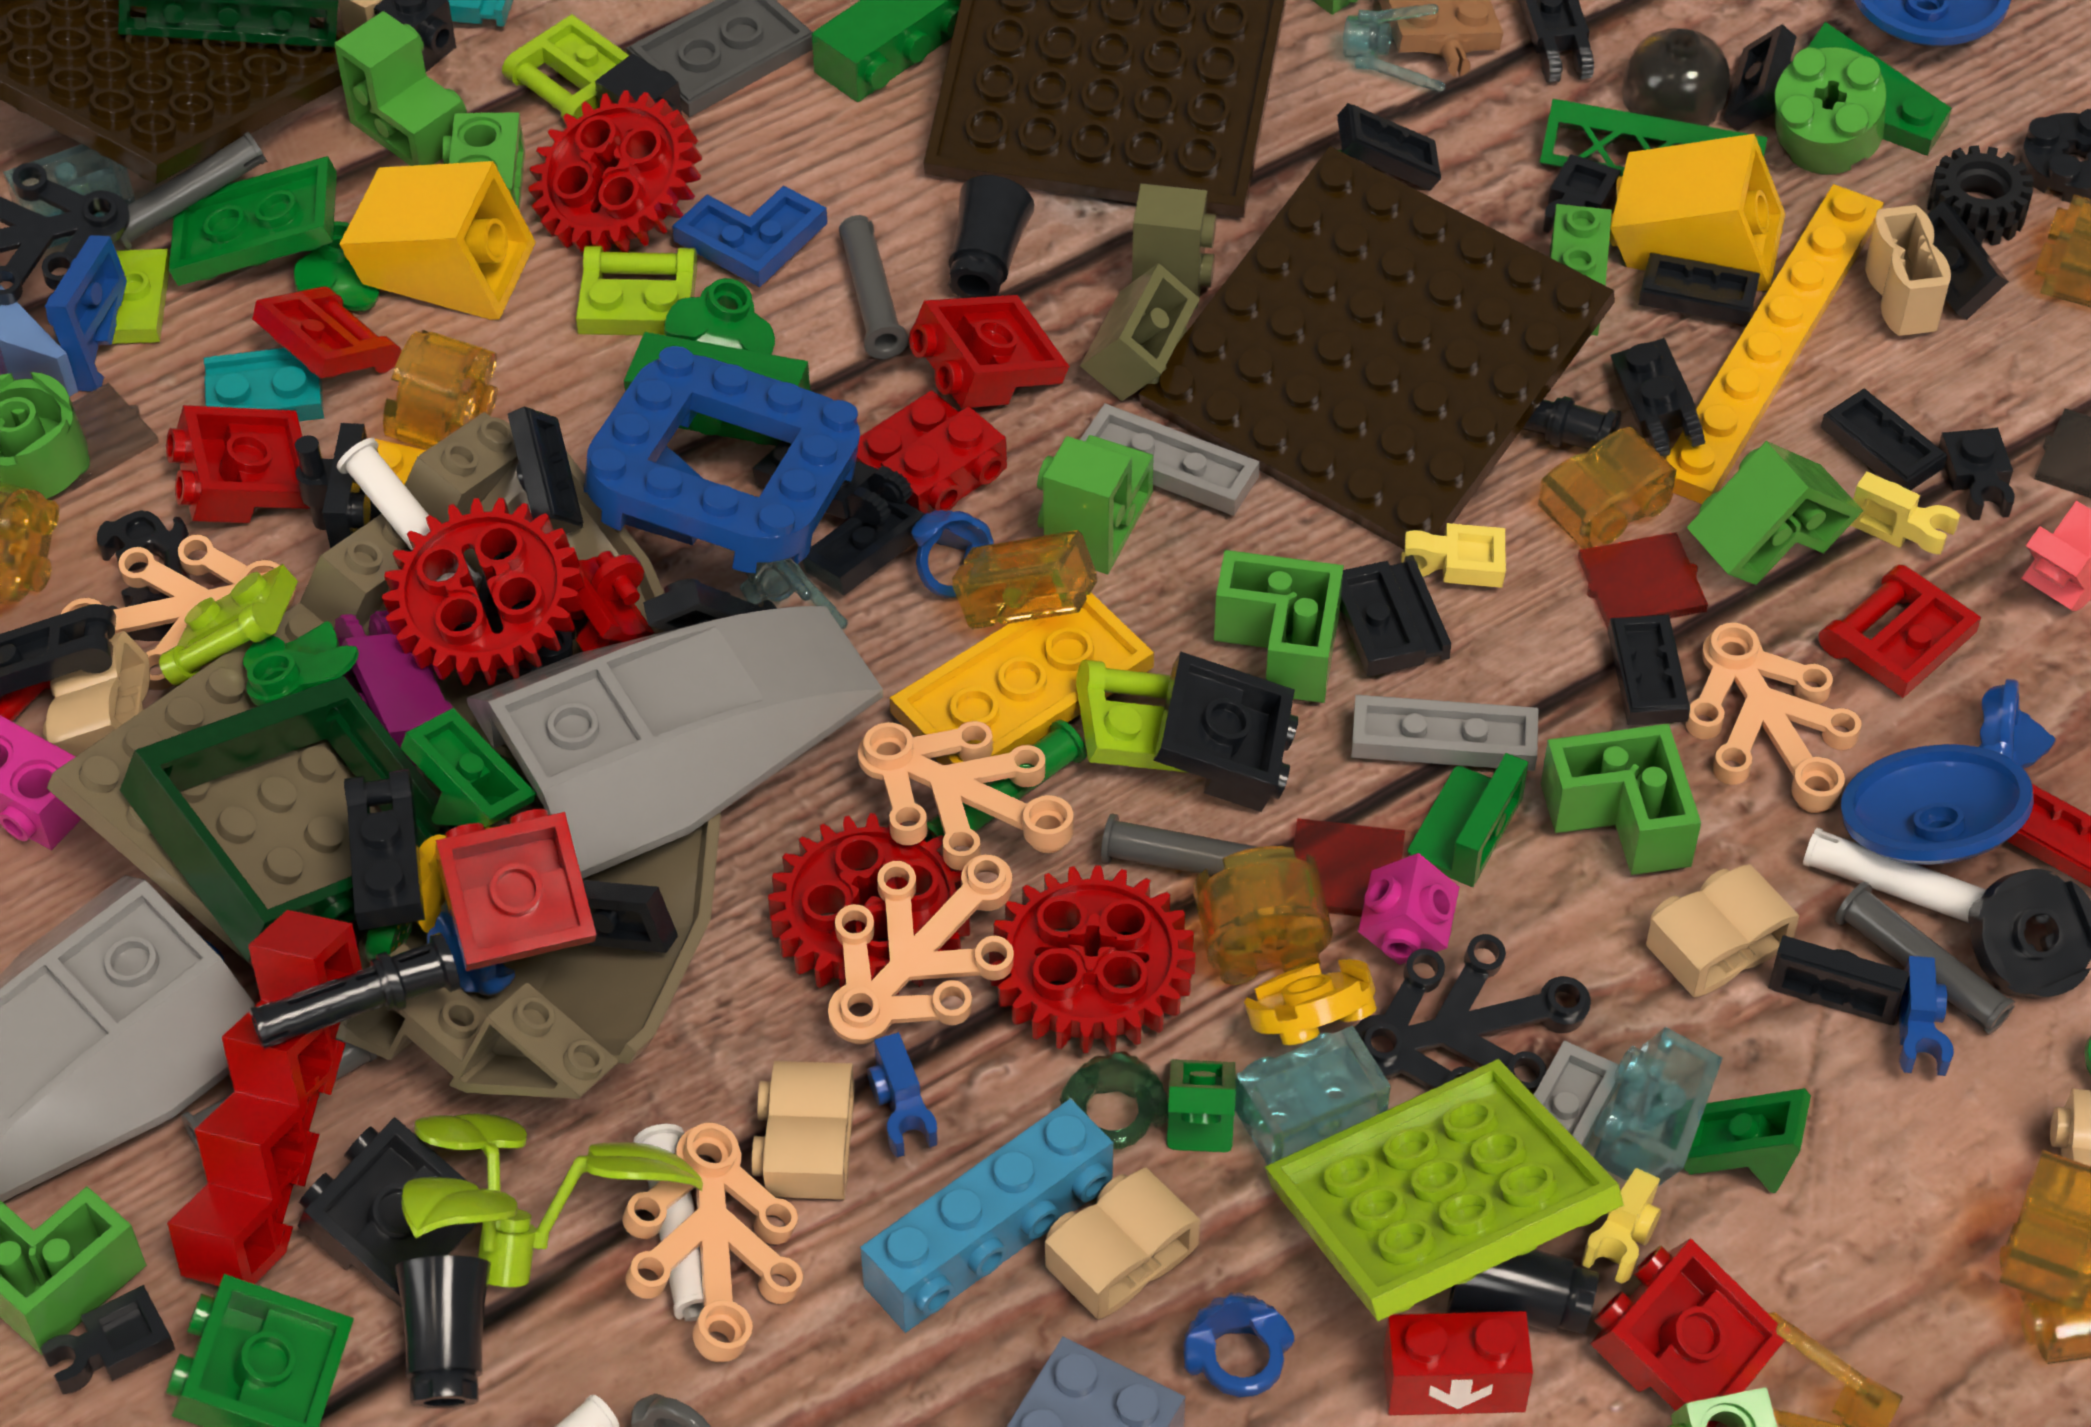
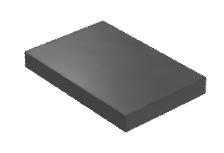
M714 0L626 48L628 55L634 53L657 69L667 71L679 82L681 109L688 117L694 116L813 49L812 31L776 0Z

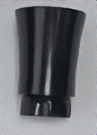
M981 175L967 180L962 185L955 240L949 258L951 276L948 283L950 289L959 297L998 296L1001 284L1006 281L1021 235L1035 209L1033 198L1018 183L1000 176Z
M1534 1249L1527 1254L1513 1257L1477 1274L1466 1283L1452 1286L1446 1313L1526 1311L1528 1326L1555 1333L1559 1327V1329L1564 1331L1570 1330L1585 1334L1597 1292L1599 1273L1574 1265L1573 1259Z
M430 1256L406 1260L395 1266L402 1303L406 1344V1377L411 1379L410 1401L412 1406L437 1409L456 1408L464 1405H473L479 1401L478 1377L483 1374L482 1338L484 1309L491 1263L488 1260L470 1256Z

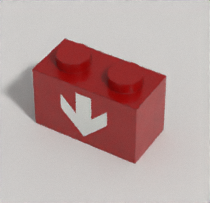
M1526 1311L1393 1314L1388 1316L1383 1350L1388 1416L1526 1412L1533 1377Z

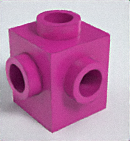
M1420 853L1371 871L1368 889L1365 893V903L1358 932L1399 965L1406 963L1409 956L1416 950L1430 949L1435 952L1444 950L1448 947L1460 887Z

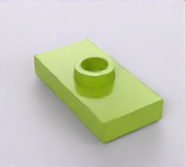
M168 249L116 250L127 282L122 303L116 315V329L112 344L160 342L169 280L170 257Z

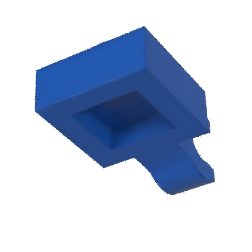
M1909 956L1904 970L1908 971L1909 975L1899 1005L1900 1045H1903L1899 1063L1904 1073H1912L1916 1054L1920 1052L1929 1053L1937 1061V1074L1946 1076L1953 1058L1954 1049L1950 1039L1935 1027L1934 1022H1944L1947 1008V988L1945 984H1936L1935 958Z
M897 1032L874 1039L876 1066L867 1068V1074L877 1105L880 1106L888 1103L892 1112L887 1122L888 1146L891 1152L897 1158L905 1156L902 1134L908 1130L921 1131L925 1135L929 1147L937 1146V1122L934 1115L924 1105L920 1095V1083L900 1033Z

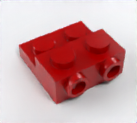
M1018 295L924 300L909 335V344L914 356L926 358L935 370V383L939 392L944 395L951 394L961 408H966L967 406L978 408L1008 405L1016 387L1062 384L1070 367Z
M930 390L861 435L856 461L877 469L885 466L892 469L893 472L897 471V473L902 474L904 478H907L910 487L913 489L911 491L912 495L906 503L926 514L935 510H951L960 499L981 485L989 484L997 479L1002 471L1007 469L1006 437L970 406L958 412L937 393Z
M183 405L177 428H170L168 431L166 455L169 463H180L181 470L178 471L175 482L176 501L178 505H189L192 521L250 523L255 507L310 509L301 499L296 478V469L299 466L295 443L302 437L297 411Z
M546 809L528 810L511 817L509 820L510 824L485 829L481 823L465 824L445 833L446 838L436 840L435 857L449 914L453 917L466 971L595 942L596 931L565 812L548 815Z
M1690 1238L1670 1251H1667L1662 1245L1658 1246L1637 1266L1633 1275L1641 1284L1630 1297L1621 1291L1602 1307L1593 1319L1602 1330L1591 1341L1590 1345L1638 1392L1651 1387L1676 1411L1685 1403L1744 1392L1790 1335ZM1708 1421L1707 1427H1715L1719 1421Z

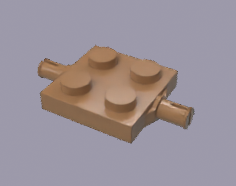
M1379 0L1398 52H1427L1441 55L1445 58L1448 71L1452 76H1456L1457 71L1459 76H1463L1470 70L1471 63L1466 53L1480 50H1500L1503 30L1490 0Z

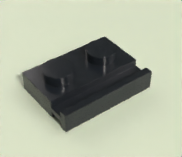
M1413 555L1406 556L1404 563L1390 565L1387 560L1343 570L1340 612L1367 677L1424 665L1426 658L1439 656L1441 661L1450 659L1451 641Z

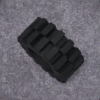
M1978 145L1969 146L1967 155L1961 148L1952 151L1951 158L1945 155L1940 160L1939 166H1936L1927 201V210L1931 212L1940 202H1945L1957 212L1981 246L1983 238H1988L1990 245L1993 246L2000 244L2002 236L2007 241L2015 237L2016 231H2021L2034 190L2032 188L2034 180L2032 174L2026 175L2028 167L2023 162L2015 166L2013 165L2014 155L2007 152L2003 158L1996 156L1998 148L1988 147L1987 154L1980 153ZM1967 192L1983 193L1994 199L1976 198L1967 194Z

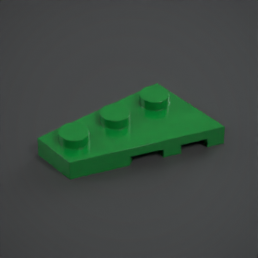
M1825 22L1807 48H1845L1860 53L1863 56L1871 57L1878 62L1886 87L1883 139L1928 156L1948 125L1952 108Z

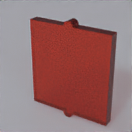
M1677 532L1579 550L1578 559L1589 583L1587 595L1590 598H1595L1607 629L1610 618L1669 614L1671 619L1707 612L1708 603L1696 578L1698 566L1689 562Z
M1297 818L1293 848L1294 864L1292 876L1289 879L1290 884L1286 908L1361 917L1371 871L1402 859L1405 830Z

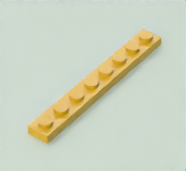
M1835 184L1831 186L1696 408L1705 444L1691 447L1690 442L1682 431L1671 449L1670 455L1667 456L1658 471L1657 487L1700 504L1710 495L1719 491L1873 232L1878 209H1883L1884 202Z

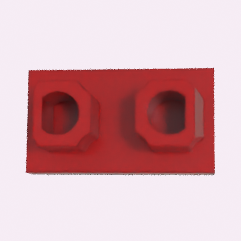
M604 551L598 557L579 560L580 566L577 568L580 569L585 587L577 591L583 608L582 610L568 613H570L573 620L581 621L585 615L589 619L575 639L583 652L653 635L654 631L635 605L640 598V593L636 588L644 578V569L638 559L632 555L614 557L611 551Z

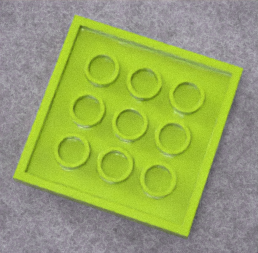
M1499 1059L1265 1166L1271 1188L1377 1321L1393 1314L1407 1311L1424 1299L1456 1284L1466 1283L1477 1274L1513 1257L1527 1254L1547 1241L1577 1227L1589 1225L1600 1216L1624 1206L1619 1184Z

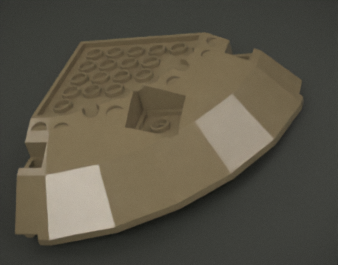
M483 412L420 454L405 483L406 488L424 510L442 524L449 521V505L454 504L462 515L470 514L471 504L475 498H479L485 512H491L499 498H504L511 515L522 503H526L529 506L527 493L521 486L516 469L519 460L510 424L503 419L491 417L486 412ZM566 451L584 522L583 528L566 534L569 547H574L578 560L598 557L604 551H611L614 557L619 555H632L636 557L644 569V578L636 588L640 593V598L635 605L647 621L643 602L664 594L651 561L624 526L621 531H618L601 522L602 510L590 499L588 493L584 492L585 474ZM382 514L320 555L301 601L284 613L279 627L273 636L288 643L325 621H330L334 628L335 619L345 614L356 615L359 625H362L366 636H369L370 616L375 614V611L387 610L382 600V594L391 590L384 578V574L387 571L400 570L392 553L394 550L412 551ZM466 550L464 552L465 560L482 577L483 571L475 550ZM481 582L476 587L478 594L480 592ZM586 615L581 621L575 620V639L589 621ZM650 626L654 631L653 635L666 632L661 629ZM503 629L492 630V632L500 633ZM575 639L572 640L573 655L583 652ZM251 640L222 655L54 771L47 786L51 793L245 961L246 959L120 791V787L134 750L258 707V705L251 701L247 693V670L243 665L244 655L253 643ZM434 672V678L445 701L450 702L453 708L493 748L470 710L467 697L510 681V679L505 676L496 675L494 685H488L482 672H475L467 686L462 684L457 672H451L444 680L439 679L436 672ZM327 739L180 792L267 909L352 876L344 779L356 776ZM504 744L493 748L532 788L508 746ZM416 765L415 768L440 798L442 791ZM536 794L532 803L490 825V827L510 824L509 820L514 815L528 810L544 809V806ZM379 806L370 807L371 813L382 812ZM721 812L686 836L582 879L659 887L678 934L677 939L667 953L578 945L504 962L503 964L507 968L514 970L515 978L509 986L497 994L487 996L478 992H467L461 987L458 990L449 992L444 987L408 1000L406 1008L397 1012L394 1009L388 1011L383 1006L340 1022L336 1038L388 1060H392L410 1043L414 1042L454 1076L449 1086L465 1093L580 1099L618 1063L629 1064L651 1043L711 920ZM355 919L352 924L362 969L371 966L365 954L369 929L359 931L357 920ZM416 921L412 922V930L406 943L398 947L390 956L427 944L428 933L424 932Z

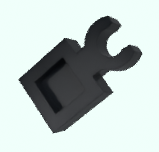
M1570 154L1550 188L1549 205L1545 209L1543 232L1550 233L1553 228L1556 204L1606 209L1616 192L1617 178L1621 175V170Z
M1988 428L1942 433L1938 448L1947 454L1945 470L1952 491L1967 489L1970 491L1966 503V511L1972 520H1980L1984 501L1995 503L1999 507L2002 517H2009L2015 500L2014 491L2009 485L2013 468L1999 429Z
M144 1285L81 1315L80 1317L87 1332L79 1336L69 1334L55 1336L45 1342L40 1348L49 1367L65 1359L75 1360L69 1368L61 1370L54 1375L62 1394H70L82 1389L91 1380L93 1372L104 1366L112 1381L175 1350L172 1338Z

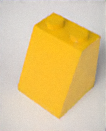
M1755 134L1628 152L1623 176H1619L1616 182L1617 201L1614 213L1611 215L1609 239L1612 246H1618L1627 268L1646 271L1650 253L1757 272L1760 273L1757 291L1769 290L1786 213Z
M494 161L379 167L344 233L340 246L363 285L489 320H496L501 318L536 241Z

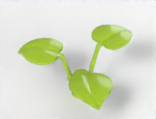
M493 1114L434 1115L416 1119L414 1132L417 1137L430 1145L447 1149H481L487 1158L488 1189H478L471 1182L455 1178H416L409 1180L404 1185L401 1203L405 1219L416 1238L444 1226L483 1222L478 1258L488 1260L491 1263L488 1284L499 1287H521L527 1285L530 1281L534 1248L547 1249L549 1233L582 1174L588 1172L592 1175L613 1179L679 1182L693 1185L700 1191L703 1189V1181L699 1174L683 1159L658 1146L635 1142L592 1144L588 1148V1156H578L575 1158L538 1228L530 1224L531 1214L517 1209V1201L509 1194L500 1191V1154L498 1148L524 1147L527 1139L526 1130L514 1120Z

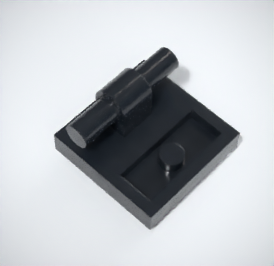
M341 423L333 459H322L319 441L314 436H302L295 443L299 466L296 469V478L301 499L305 505L310 507L314 526L317 529L326 530L330 548L381 514L350 474H341L336 467L340 458L357 443L368 439L365 424Z

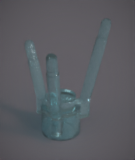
M1436 4L1382 11L1359 10L1358 16L1348 15L1343 37L1344 57L1356 58L1355 69L1374 70L1423 88L1443 92L1446 87L1443 82L1377 59L1379 55H1388L1390 43L1394 41L1391 34V24L1382 22L1433 15L1438 12V6Z
M791 558L775 562H757L756 574L745 572L748 579L741 584L740 590L748 602L757 604L762 602L761 599L763 597L771 601H781L796 592L804 601L810 599L816 606H826L841 629H845L848 626L846 618L806 577L801 567L793 563Z

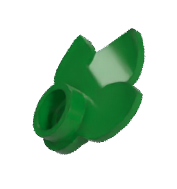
M337 221L334 222L333 243L322 245L312 250L310 254L304 256L296 263L294 269L296 290L298 292L318 287H329L342 297L343 306L347 310L360 312L369 310L377 303L380 289L363 285L340 246L349 223Z
M730 278L716 280L703 290L700 297L679 299L671 307L664 323L665 335L771 355L775 345V335L771 325L754 312V303L750 290L743 283Z
M325 621L288 643L273 635L261 642H253L243 658V665L247 670L248 678L246 685L247 693L254 704L261 706L340 678L356 663L359 651L356 646H339L338 637L330 621Z

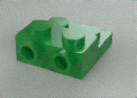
M224 1274L213 1297L200 1294L186 1333L198 1336L199 1338L192 1357L179 1354L170 1376L165 1394L177 1397L171 1417L202 1427H319L354 1318Z

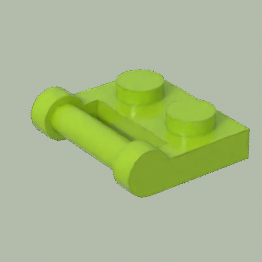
M571 14L507 56L502 66V74L516 86L525 85L561 112L562 120H564L563 115L566 113L578 119L583 116L582 102H588L593 109L598 108L595 81L629 55ZM546 63L581 90L571 94L537 68Z
M585 246L583 253V275L576 316L578 334L643 336L644 332L665 335L664 323L671 307L679 299L694 297L697 277L696 248H678L677 253L603 252L602 246ZM603 274L676 275V280L603 279Z
M282 564L262 576L259 572L247 575L235 585L230 594L217 601L210 597L199 602L188 612L184 619L187 625L178 645L160 656V669L165 678L171 684L179 686L198 673L201 667L250 640L261 642L274 635L296 588L297 579Z
M1083 660L1080 663L1076 687L1088 762L1186 772L1153 761L1164 707L1108 701L1105 697V692L1166 699L1171 675L1106 668L1102 661Z

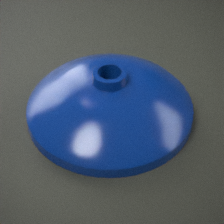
M1854 0L1864 16L1885 33L1905 42L1933 47L1959 45L1985 36L2003 21L2011 0Z
M1957 744L1930 745L1907 749L1875 761L1860 771L1849 782L1841 799L1844 826L1856 842L1872 852L1891 860L1930 865L1967 860L1997 848L2021 829L2029 819L2034 805L2031 779L2017 762L1989 749Z

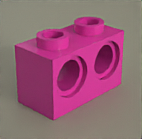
M0 716V823L8 833L18 840L27 841L30 838L52 851L76 826L81 818L51 793L47 786L52 773L76 756Z

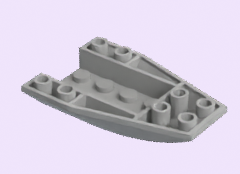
M800 606L729 616L580 652L522 675L517 679H512L467 697V702L493 748L504 744L508 746L532 788L537 793L544 809L548 811V815L565 812L581 876L584 879L692 833L883 698V688L826 606Z
M124 875L23 950L0 974V1200L2 1202L174 1118L230 1074L221 1036L248 1013L249 1008L254 1007L255 1003L221 957L145 879Z

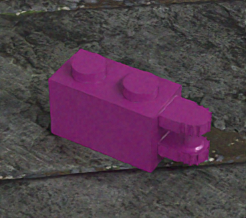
M387 610L375 611V614L370 616L369 636H366L362 625H359L356 615H340L339 618L335 619L334 627L339 646H356L359 651L356 663L343 676H345L400 748L406 732L453 708L450 702L445 701L434 678L432 664L421 670L417 666L412 652L403 653L396 639L398 634L393 635L386 620V616L390 614ZM408 757L412 764L416 766V764Z

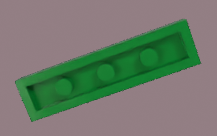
M1553 99L1540 164L1562 168L1568 159L1567 156L1554 154L1559 127L1586 132L1594 145L1578 156L1587 159L1596 152H1599L1606 162L1600 164L1621 170L1620 176H1623L1625 167L1615 165L1604 149L1606 145L1617 138L1638 141L1644 150L1651 149L1648 143L1661 145L1658 147L1661 148L1748 134ZM1595 134L1606 135L1607 137L1599 141ZM1755 135L1764 157L1768 137Z

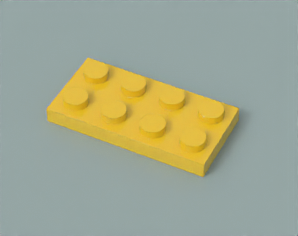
M1078 580L889 698L890 713L914 737L958 729L962 724L970 721L982 722L988 725L992 731L993 751L991 756L1011 753L1016 747L1033 745L1051 732L1050 726L1054 721L1061 719L1068 723L1081 714L1076 678L1079 665L1083 660L1102 661L1105 667L1110 669L1148 672L1154 668V652ZM1105 692V697L1107 698L1113 693ZM970 740V741H968V742H966V743H969V744H979V743H981V741H979V740ZM957 753L935 757L942 765L964 762Z

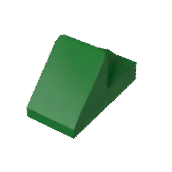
M454 708L413 728L405 734L400 749L442 791L431 818L434 824L461 826L470 823H481L484 827H488L534 801L537 793Z
M1171 1059L1167 1145L1170 1149L1206 1152L1231 1151L1233 1146L1236 1099L1235 1062Z
M1805 1088L1690 1105L1688 1106L1677 1161L1690 1175L1748 1167L1770 1193H1776L1800 1153L1811 1095Z

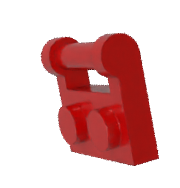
M318 287L256 300L252 319L319 378L336 377L339 374L371 367L379 373H387L400 361L401 348L387 336L379 337L343 306L342 297L329 287Z
M1896 565L1881 579L1882 586L1842 621H1831L1820 631L1818 640L1824 651L1836 659L1847 658L1904 698L1977 633L1981 616L1909 567ZM1897 603H1910L1903 612L1871 640L1863 635L1865 631Z

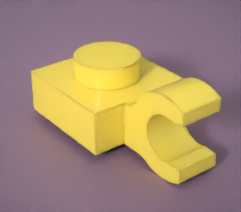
M1866 471L1856 486L1853 498L1862 508L1863 512L1850 526L1901 548L1906 539H1909L1929 553L1941 554L1947 534L1936 529H1941L1953 535L1956 532L1960 514L1954 509L1942 505H1933L1927 508L1917 507L1920 498L1919 494Z
M1447 523L1444 536L1418 530L1407 531L1405 533V552L1401 553V563H1404L1406 556L1413 555L1422 577L1430 575L1436 570L1443 569V583L1502 588L1506 573L1505 528Z
M1638 1168L1634 1169L1620 1191L1624 1206L1609 1212L1604 1225L1589 1236L1582 1257L1583 1266L1590 1268L1597 1258L1605 1257L1619 1265L1615 1281L1623 1284L1631 1278L1639 1255V1248L1636 1242L1643 1246L1648 1243L1661 1214V1209L1652 1205L1660 1178Z

